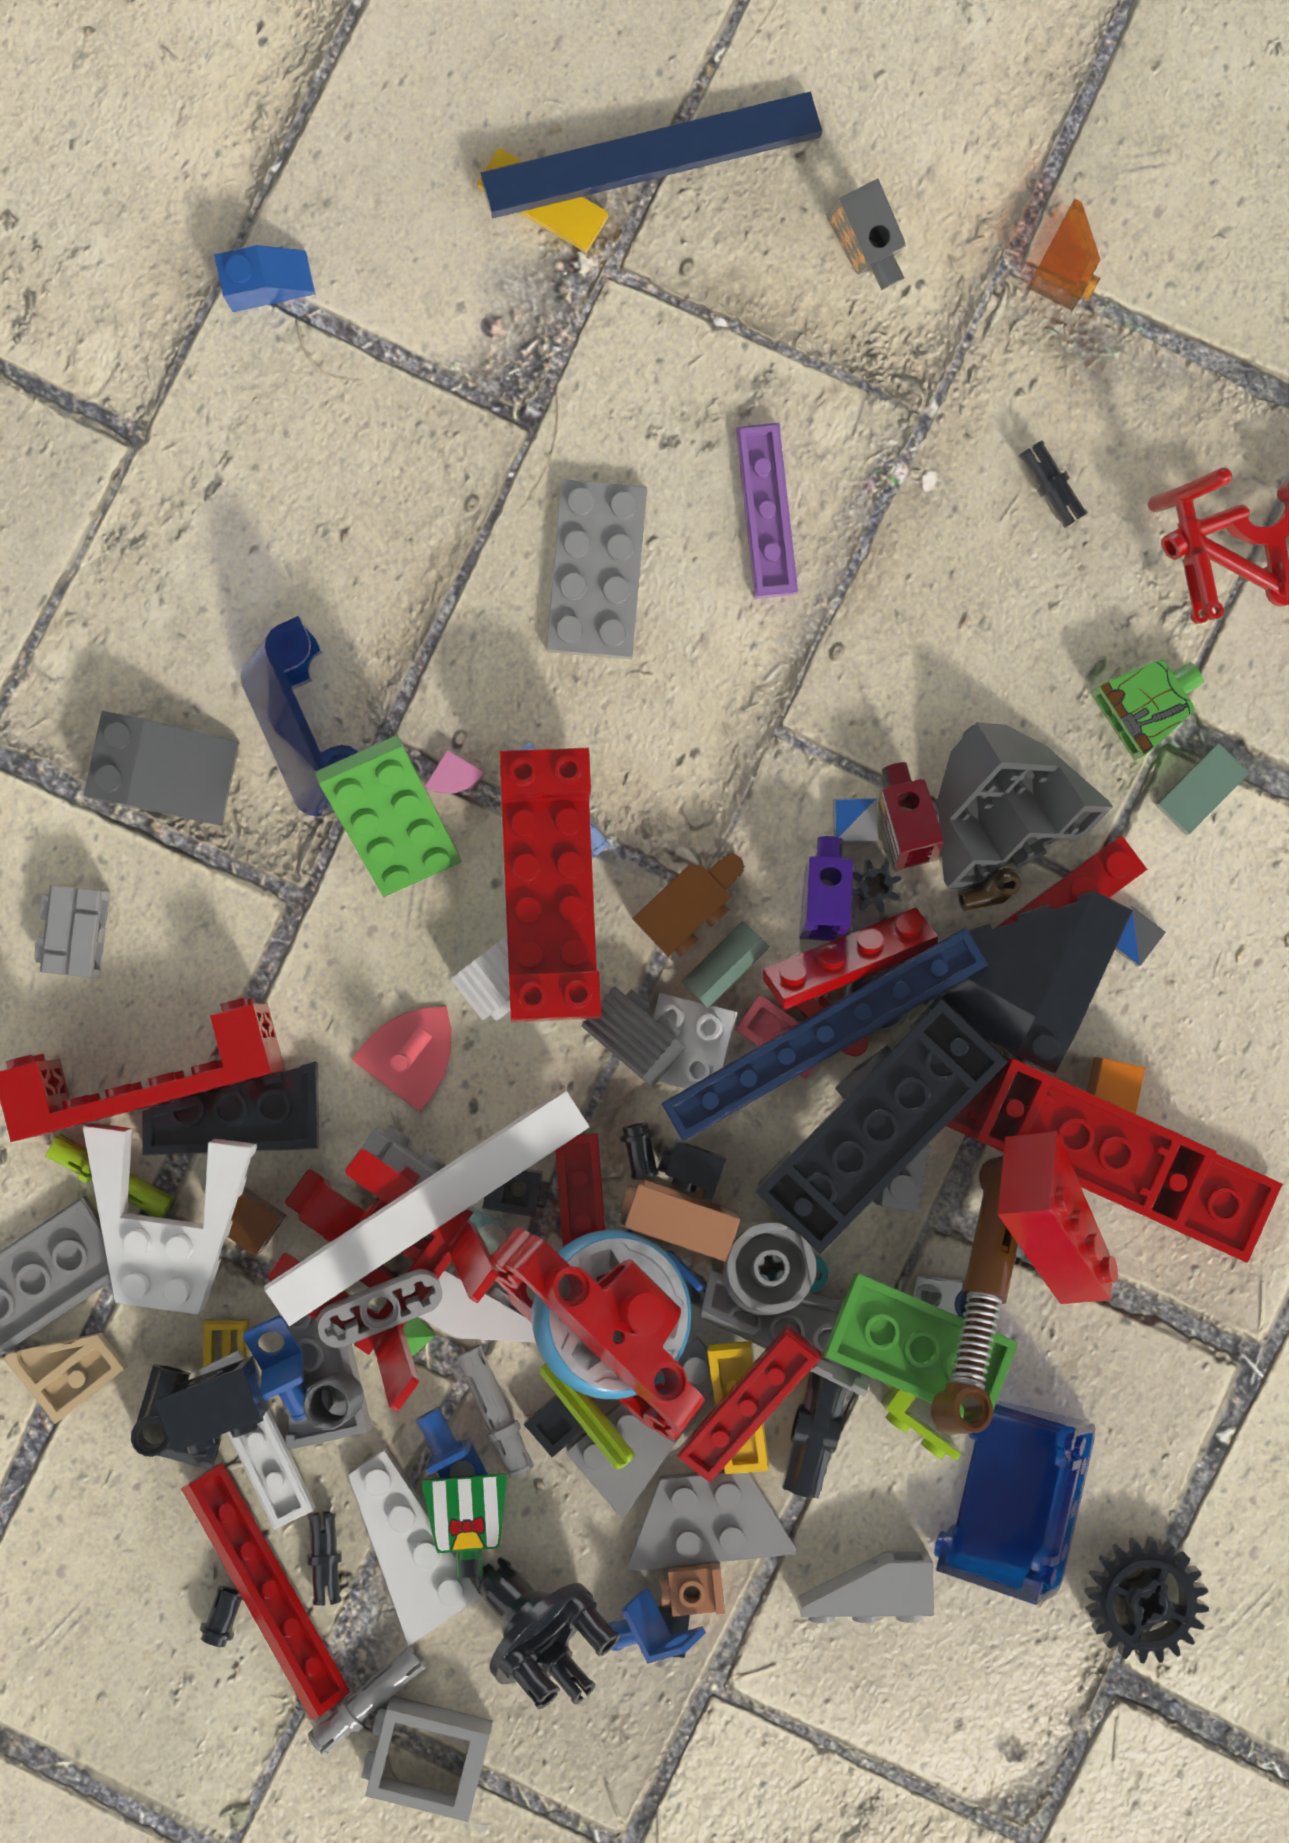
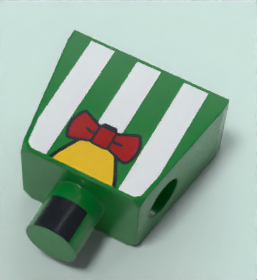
M507 1473L422 1480V1489L437 1553L456 1552L457 1578L484 1576L482 1550L500 1548Z

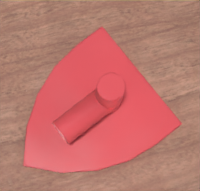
M447 1006L421 1008L397 1016L381 1026L362 1045L352 1058V1061L421 1112L441 1083L451 1054L452 1031Z

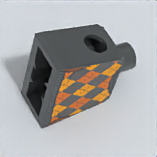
M877 178L840 197L826 214V217L855 272L859 275L871 269L882 291L905 279L895 256L906 246V243L882 185ZM869 239L875 241L878 248L874 247Z

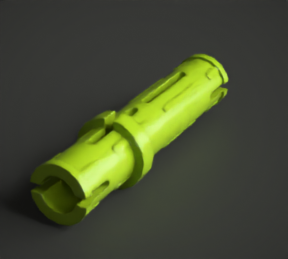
M60 1133L49 1147L46 1158L78 1174L80 1181L86 1184L89 1181L93 1183L87 1149ZM129 1173L128 1203L144 1210L153 1217L163 1218L173 1203L175 1196Z

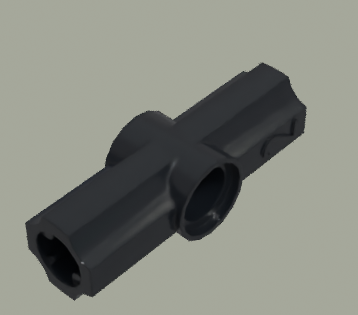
M812 1371L808 1379L804 1402L799 1404L795 1414L790 1438L793 1444L782 1482V1489L802 1497L819 1499L830 1453L835 1452L840 1438L843 1423L841 1410L847 1388Z

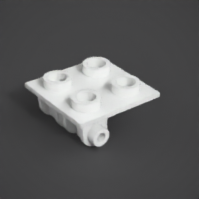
M659 993L653 1019L657 1021L663 1015L682 1032L676 1039L687 1048L658 1082L686 1089L723 1068L726 1063L738 1012L715 1006L707 1008L703 1003Z

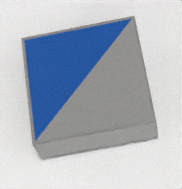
M877 798L833 799L834 837L842 838L843 843L877 842Z

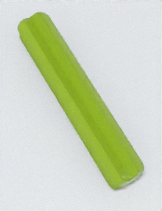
M544 1363L539 1369L541 1376L611 1465L619 1470L628 1465L635 1457L633 1450L591 1397L564 1384Z

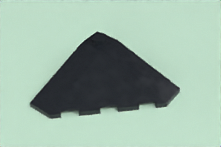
M1090 890L1076 895L1077 902L1051 910L1050 904L1017 914L1018 921L992 929L989 923L968 930L988 966L924 1003L930 1006L941 995L986 1039L1014 1055L1055 1074L1077 1034L1133 909L1095 890Z

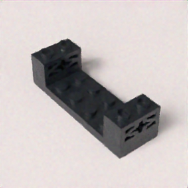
M939 995L910 1025V1031L792 1153L788 1151L759 1181L756 1193L821 1254L1008 1063L1006 1058Z

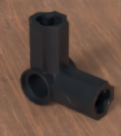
M153 1364L138 1419L131 1431L133 1448L145 1457L160 1456L212 1469L222 1436L214 1440L215 1445L198 1453L189 1454L187 1448L174 1453L155 1402L169 1387L189 1380L191 1373L168 1365ZM155 1423L160 1425L165 1434L164 1441L159 1444L147 1442L143 1436L145 1424Z

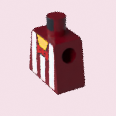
M906 762L894 763L884 767L882 773L886 788L881 790L878 804L895 871L937 861L944 844V839L925 779L912 781ZM901 807H907L911 811L903 810Z

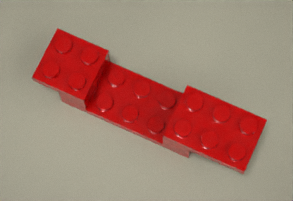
M1006 1058L1008 1063L946 1125L948 1128L1003 1153L1005 1137L1057 1131L1081 1188L1246 1263L1250 1260L1283 1183L1217 1154L1216 1150L1012 1058Z

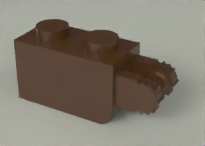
M733 853L727 854L726 857L723 856L722 860H719L708 871L702 865L689 864L641 909L632 920L667 957L674 951L681 957L699 940L693 933L703 923L707 922L713 927L730 911L725 903L732 896L726 890L744 872L745 866L741 859L742 857Z

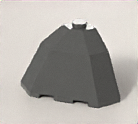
M976 722L964 732L963 738L950 752L937 799L939 826L944 839L941 849L944 882L948 888L980 886L996 870L1013 862L1017 869L1046 855L1047 851L1044 846L1061 838H1068L1072 842L1085 836L1113 806L1107 798L1046 745L1008 725Z

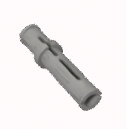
M479 1345L457 1355L456 1360L467 1379L469 1388L489 1431L486 1434L489 1443L494 1442L509 1478H512L533 1468L534 1463L519 1433L521 1429L518 1420L513 1419L496 1378L486 1360L482 1345Z
M412 1645L407 1646L405 1650L372 1677L361 1689L348 1699L345 1697L336 1704L337 1709L322 1723L308 1732L309 1740L317 1751L320 1750V1753L325 1756L353 1730L358 1732L365 1726L364 1721L375 1710L381 1707L403 1688L407 1682L427 1667L421 1654Z

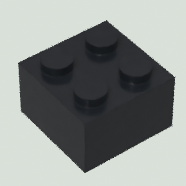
M253 1356L171 1386L155 1401L174 1453L187 1448L189 1454H195L215 1445L214 1440L220 1438L222 1434L230 1432L232 1438H236L258 1428L257 1424L264 1420L263 1416L270 1408L271 1402L270 1399L263 1400L260 1395L261 1375Z

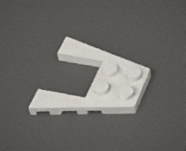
M96 1123L83 1126L115 1303L198 1315L205 1310L221 1260L219 1255L225 1238L229 1236L233 1223L231 1218L238 1197L242 1195L247 1176H245L251 1156L255 1155L257 1144L213 1139L208 1142L204 1221L201 1224L127 1214L132 1128Z

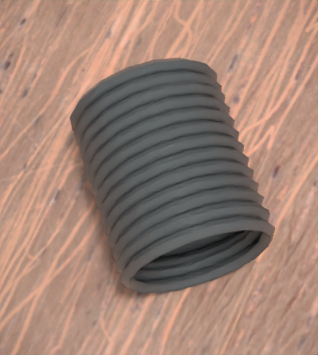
M334 1372L311 1386L305 1394L303 1411L307 1420L314 1427L322 1430L338 1428L361 1409L364 1400L363 1388L353 1375L345 1372ZM323 1386L335 1387L343 1394L346 1400L344 1415L333 1414L325 1408L321 1395Z

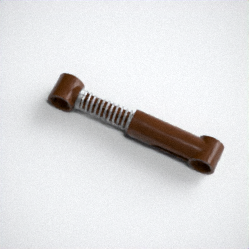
M1003 1155L988 1159L982 1165L979 1172V1181L984 1192L963 1288V1294L967 1296L968 1304L965 1305L967 1311L963 1313L965 1319L961 1321L963 1327L960 1328L962 1334L958 1336L961 1342L957 1343L959 1350L955 1351L957 1358L953 1359L956 1365L952 1367V1370L955 1373L950 1375V1382L946 1383L945 1390L940 1391L934 1397L931 1404L933 1423L938 1430L945 1434L978 1433L989 1426L993 1417L991 1399L984 1391L985 1386L983 1383L986 1381V1378L983 1377V1374L988 1373L984 1366L989 1365L986 1359L991 1357L987 1353V1351L992 1350L989 1343L994 1342L990 1336L996 1334L992 1328L997 1327V1324L993 1321L999 1319L995 1312L1000 1311L997 1305L1007 1303L1018 1243L997 1215ZM960 1403L962 1404L963 1409H964V1416H963V1418L961 1417V1414H960V1411H959V1410H960Z

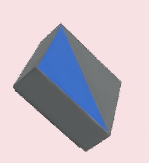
M1128 906L1133 909V912L1115 950L1136 967H1140L1166 932L1133 906Z

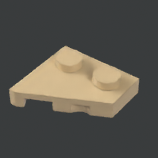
M102 1332L16 1350L4 1357L5 1361L54 1424L67 1416L128 1367Z

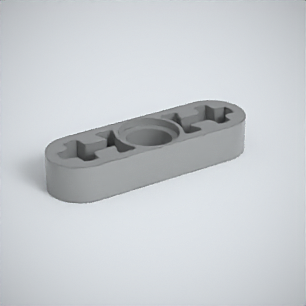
M416 1269L324 1307L318 1316L317 1327L319 1337L326 1345L341 1348L431 1312L440 1304L442 1299L440 1281L433 1272L427 1269ZM422 1281L425 1287L433 1285L434 1288L428 1291L429 1298L427 1300L421 1301L418 1295L405 1299L407 1309L400 1310L399 1299L394 1290L401 1288L402 1297L415 1292L414 1284L416 1282ZM376 1297H385L393 1304L391 1313L384 1319H374L367 1313L368 1303ZM359 1305L360 1316L365 1326L358 1328V1322L355 1319L345 1324V1333L337 1335L334 1329L326 1330L331 1325L330 1318L332 1316L338 1315L341 1321L353 1318L355 1316L352 1307Z

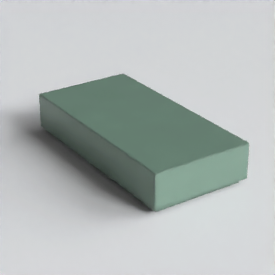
M1217 743L1156 806L1185 835H1189L1247 777L1249 772L1220 743Z
M742 921L681 982L708 1008L770 946Z

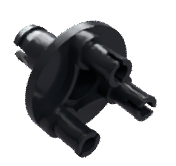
M498 1558L499 1568L497 1571L488 1563L483 1567L484 1576L475 1577L473 1584L478 1594H482L487 1605L502 1621L504 1638L496 1648L490 1661L489 1669L491 1674L500 1684L517 1682L535 1703L534 1705L538 1710L549 1705L557 1697V1692L560 1691V1687L550 1679L551 1676L567 1693L574 1704H579L584 1700L581 1696L582 1691L588 1697L596 1684L588 1678L571 1658L573 1652L569 1648V1640L579 1631L595 1650V1653L598 1656H603L618 1643L620 1639L619 1633L615 1632L596 1610L597 1603L593 1600L592 1593L582 1583L569 1584L548 1594L535 1591L505 1558Z

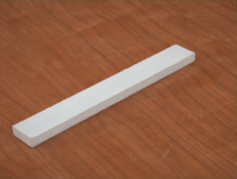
M563 1088L264 1286L265 1292L289 1326L590 1126L568 1092Z

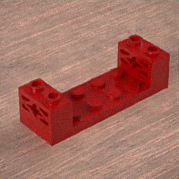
M589 748L500 751L511 1023L599 1019L601 1017L600 976L599 971H597L589 805L591 795Z
M246 997L220 1004L222 1012L210 1015L221 1060L192 1066V1076L188 1077L184 1076L182 1070L148 1078L150 1087L143 1088L141 1082L106 1089V1099L102 1100L99 1093L70 1099L60 1059L46 1060L44 1054L5 1061L7 1069L0 1071V1103L10 1142L41 1136L284 1071L285 1067L269 1005L256 1004L254 997L248 999Z

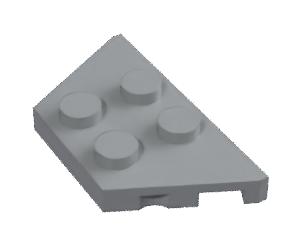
M722 1469L711 1483L697 1472L660 1476L649 1510L646 1512L635 1547L629 1557L628 1567L629 1571L795 1555L796 1547L778 1520L773 1508L758 1488L750 1472L725 1474L724 1469Z

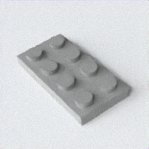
M561 480L547 652L632 660L647 487Z

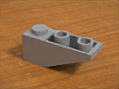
M928 1551L883 1552L799 1595L798 1607L801 1617H808V1620L814 1623H830L835 1621V1617H852V1620L855 1622L873 1623L879 1620V1616H896V1620L900 1622L922 1621V1616H934L933 1561Z

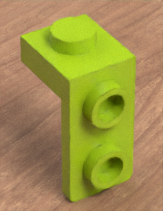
M886 1384L890 1389L881 1400L882 1405L888 1411L885 1418L904 1433H907L912 1428L924 1437L920 1444L942 1460L945 1454L957 1461L961 1455L959 1449L907 1410L916 1396Z

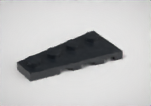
M311 1062L295 1069L273 1073L257 1080L239 1085H231L221 1088L219 1091L201 1096H193L142 1111V1155L208 1154V1142L213 1139L257 1144L256 1152L319 1149L318 1062Z

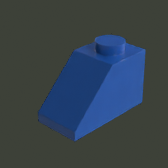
M254 245L214 254L222 294L232 312L316 294L305 250Z

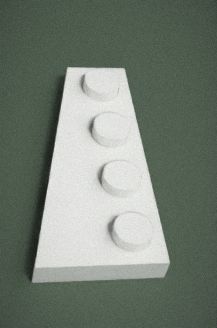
M386 1447L350 1471L348 1477L409 1646L479 1599L482 1594H478L473 1584L474 1578H457L456 1552L437 1553L427 1508Z

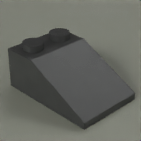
M101 711L83 796L100 802L222 826L240 742L151 720Z

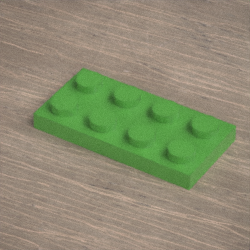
M398 735L315 772L320 787L383 897L462 862L456 846Z
M854 1273L822 1356L932 1403L934 1397L940 1391L945 1390L946 1383L950 1382V1375L955 1373L952 1370V1367L956 1365L953 1359L957 1358L955 1351L959 1350L957 1343L961 1341L958 1339V1336L962 1334L960 1328L963 1327L961 1321L964 1319L860 1273ZM998 1333L990 1336L994 1342L989 1343L992 1350L987 1351V1353L991 1357L986 1359L989 1365L984 1366L988 1373L983 1374V1377L986 1378V1381L983 1383L985 1386L984 1391L991 1399L993 1410L1019 1343ZM960 1403V1410H959V1411H960L961 1416L963 1417V1416H964V1409H963L962 1404Z

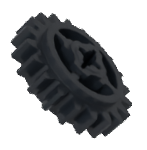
M1148 1536L1145 1547L1142 1549L1134 1537H1131L1129 1539L1128 1552H1124L1116 1543L1113 1544L1115 1559L1110 1560L1100 1555L1098 1558L1105 1570L1103 1572L1090 1570L1088 1573L1098 1586L1084 1588V1593L1087 1597L1096 1601L1085 1607V1611L1090 1617L1098 1618L1091 1625L1096 1634L1105 1633L1103 1642L1109 1649L1118 1644V1652L1124 1659H1127L1134 1650L1136 1658L1141 1664H1144L1148 1653L1151 1651L1158 1662L1163 1663L1165 1648H1169L1177 1657L1180 1656L1179 1640H1183L1190 1645L1195 1643L1188 1630L1190 1628L1204 1630L1205 1626L1195 1616L1196 1613L1209 1611V1607L1205 1602L1197 1599L1208 1593V1588L1203 1583L1194 1582L1202 1575L1201 1571L1195 1565L1188 1566L1191 1558L1184 1551L1175 1555V1547L1168 1541L1159 1550L1155 1539ZM1150 1567L1149 1570L1144 1569L1140 1575L1134 1578H1125L1133 1571ZM1168 1573L1173 1575L1178 1586V1604L1168 1599V1585L1165 1583ZM1115 1595L1122 1598L1126 1604L1125 1614L1128 1616L1125 1626L1121 1625L1115 1616ZM1151 1595L1154 1597L1151 1603L1148 1601H1144L1142 1605L1139 1603L1141 1597L1149 1598ZM1167 1621L1163 1626L1149 1631L1153 1625Z

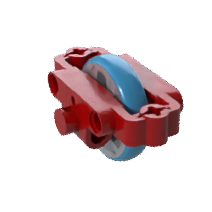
M516 1227L491 1256L499 1271L495 1281L507 1291L508 1299L512 1305L532 1323L536 1345L549 1369L564 1384L582 1394L601 1399H618L645 1426L655 1430L668 1440L675 1441L705 1401L700 1392L688 1382L686 1372L678 1363L690 1333L691 1302L687 1285L675 1262L658 1245L647 1238L631 1232L620 1230L596 1231L576 1238L556 1252L540 1237L532 1235L520 1227ZM527 1285L534 1291L533 1300L527 1295ZM665 1378V1383L663 1385L660 1381Z

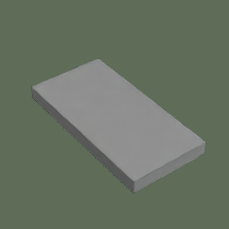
M87 1196L79 1198L0 1251V1356L111 1283L99 1214Z

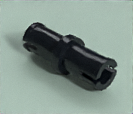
M1041 440L1032 447L1041 461L1040 463L1030 448L1021 453L1019 457L1024 461L1040 488L1037 489L1040 497L1046 496L1063 523V527L1066 528L1075 522L1066 506L1070 507L1077 520L1086 515L1088 511L1084 509L1067 482L1070 476L1066 471L1061 472L1045 447L1044 441Z
M323 1511L324 1530H321L319 1512L307 1515L311 1553L306 1556L307 1565L312 1566L313 1605L325 1606V1586H328L330 1605L341 1602L338 1563L342 1561V1551L337 1550L335 1511Z

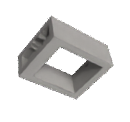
M393 1695L387 1710L379 1708L375 1719L372 1735L380 1738L376 1753L368 1751L361 1775L362 1779L369 1780L365 1796L468 1822L493 1720ZM395 1723L470 1741L457 1795L382 1777Z

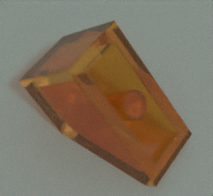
M1074 198L1028 286V289L1071 311L1074 310L1080 299L1089 301L1100 280V277L1094 275V272L1101 259L1081 201Z

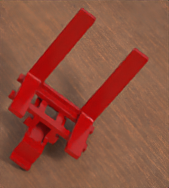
M360 1148L345 1168V1173L348 1177L379 1197L380 1200L377 1204L372 1201L367 1209L363 1210L331 1187L330 1181L312 1169H308L286 1198L285 1204L298 1213L299 1221L323 1236L327 1241L332 1242L415 1187L420 1174L407 1165L398 1172L367 1149ZM467 1208L432 1231L433 1237L430 1241L423 1237L401 1253L414 1261L406 1273L416 1269H427L433 1272L438 1279L453 1260L469 1299L478 1303L498 1277L499 1271L475 1223L470 1220L473 1211ZM284 1252L268 1272L269 1281L279 1277L301 1261ZM382 1264L359 1281L371 1288L396 1278L398 1275ZM422 1281L416 1282L414 1284L415 1292L402 1297L401 1288L394 1290L399 1299L400 1310L407 1309L405 1299L418 1295L422 1301L433 1285L425 1287ZM343 1290L307 1315L316 1319L324 1307L351 1295ZM385 1298V1302L377 1313L367 1307V1313L374 1319H384L392 1311L393 1304L391 1301ZM359 1305L352 1307L355 1316L345 1321H341L338 1315L330 1318L332 1323L344 1331L345 1324L357 1319L358 1328L365 1326L360 1316ZM406 1322L354 1343L355 1347L367 1355H370L372 1350L375 1351L388 1405L396 1412L401 1409L420 1382L403 1329Z

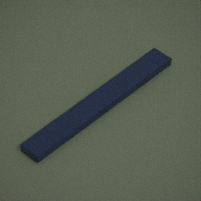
M810 91L480 172L481 181L491 217L494 219L821 138L822 128Z
M965 927L662 1102L661 1105L684 1142L983 969L988 964Z

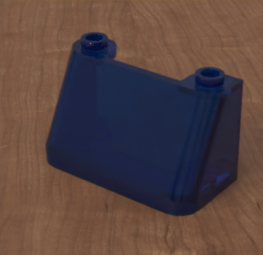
M296 616L270 630L246 661L241 670L240 679L295 804L299 810L307 815L320 817L332 813L334 810L320 787L315 772L354 755L358 751L346 745L334 746L322 752L318 747L293 690L312 681L309 673L310 664L314 657L322 654L323 651L314 632L299 616Z
M997 1400L989 1426L978 1433H968L969 1438L975 1440L958 1518L956 1524L951 1525L947 1532L941 1531L937 1537L934 1548V1555L938 1557L936 1571L1034 1605H1038L1055 1596L1061 1587L1067 1566L1095 1440V1424Z

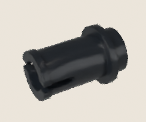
M647 1122L623 1127L624 1135L620 1137V1140L626 1143L632 1180L645 1179L647 1174H649V1177L658 1175L659 1172L657 1171L651 1142L654 1131L649 1130Z
M228 1586L217 1587L216 1596L207 1622L201 1623L200 1631L202 1632L201 1640L215 1647H225L227 1641L233 1639L234 1632L232 1627L243 1600L237 1589Z

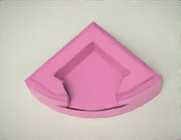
M447 750L425 788L440 794L458 793L475 786L485 773Z

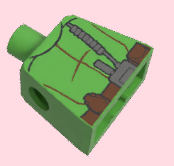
M1160 659L1107 681L1091 691L1090 694L1135 761L1148 754L1195 711L1194 705L1187 694L1202 685L1204 680L1198 668L1191 662H1188L1172 673L1166 662Z

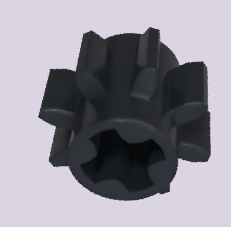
M868 859L864 861V874L861 875L858 872H853V880L857 881L856 888L852 889V896L858 895L862 899L859 910L863 911L868 907L869 903H875L876 909L880 913L885 911L884 899L899 900V895L893 892L892 889L893 884L901 880V876L891 878L886 872L889 868V862H884L879 869H873L872 862ZM879 876L881 878L879 885L885 889L884 893H876L870 897L867 894L869 887L864 883V880H871Z

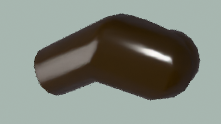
M1011 868L996 870L982 885L959 890L958 899L960 907L963 911L1002 904L1019 891L1021 878Z

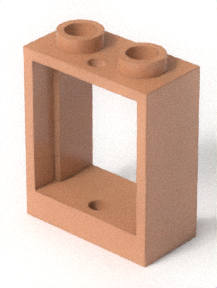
M639 1179L636 1187L627 1185L619 1214L626 1216L624 1225L626 1228L725 1262L728 1259L741 1220L736 1210L646 1179Z

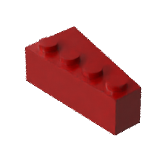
M1057 1131L1005 1137L997 1215L1060 1304L1111 1300L1112 1283H1115L1118 1278L1117 1263L1115 1258L1109 1253Z

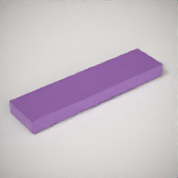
M771 423L737 427L736 435L755 599L797 595L798 585L780 424Z

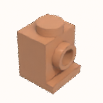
M720 1562L668 1567V1578H660L662 1606L671 1605L672 1617L716 1612V1615L725 1614ZM688 1586H696L699 1588L700 1594L698 1596L686 1597L684 1590Z

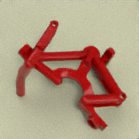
M1225 467L1170 491L1152 496L1149 499L1147 505L1152 512L1157 513L1176 507L1179 521L1177 524L1178 528L1161 539V545L1165 554L1173 560H1177L1184 555L1182 563L1192 606L1190 618L1195 624H1202L1208 620L1221 618L1224 613V607L1218 600L1210 560L1263 588L1266 597L1273 605L1278 607L1289 605V557L1286 545V538L1289 536V482L1277 490L1278 499L1285 505L1282 517L1269 527L1253 525L1248 519L1250 510L1245 505H1237L1205 518L1197 519L1193 500L1230 483L1232 472ZM1226 528L1232 537L1251 545H1263L1265 547L1267 566L1262 568L1206 536Z

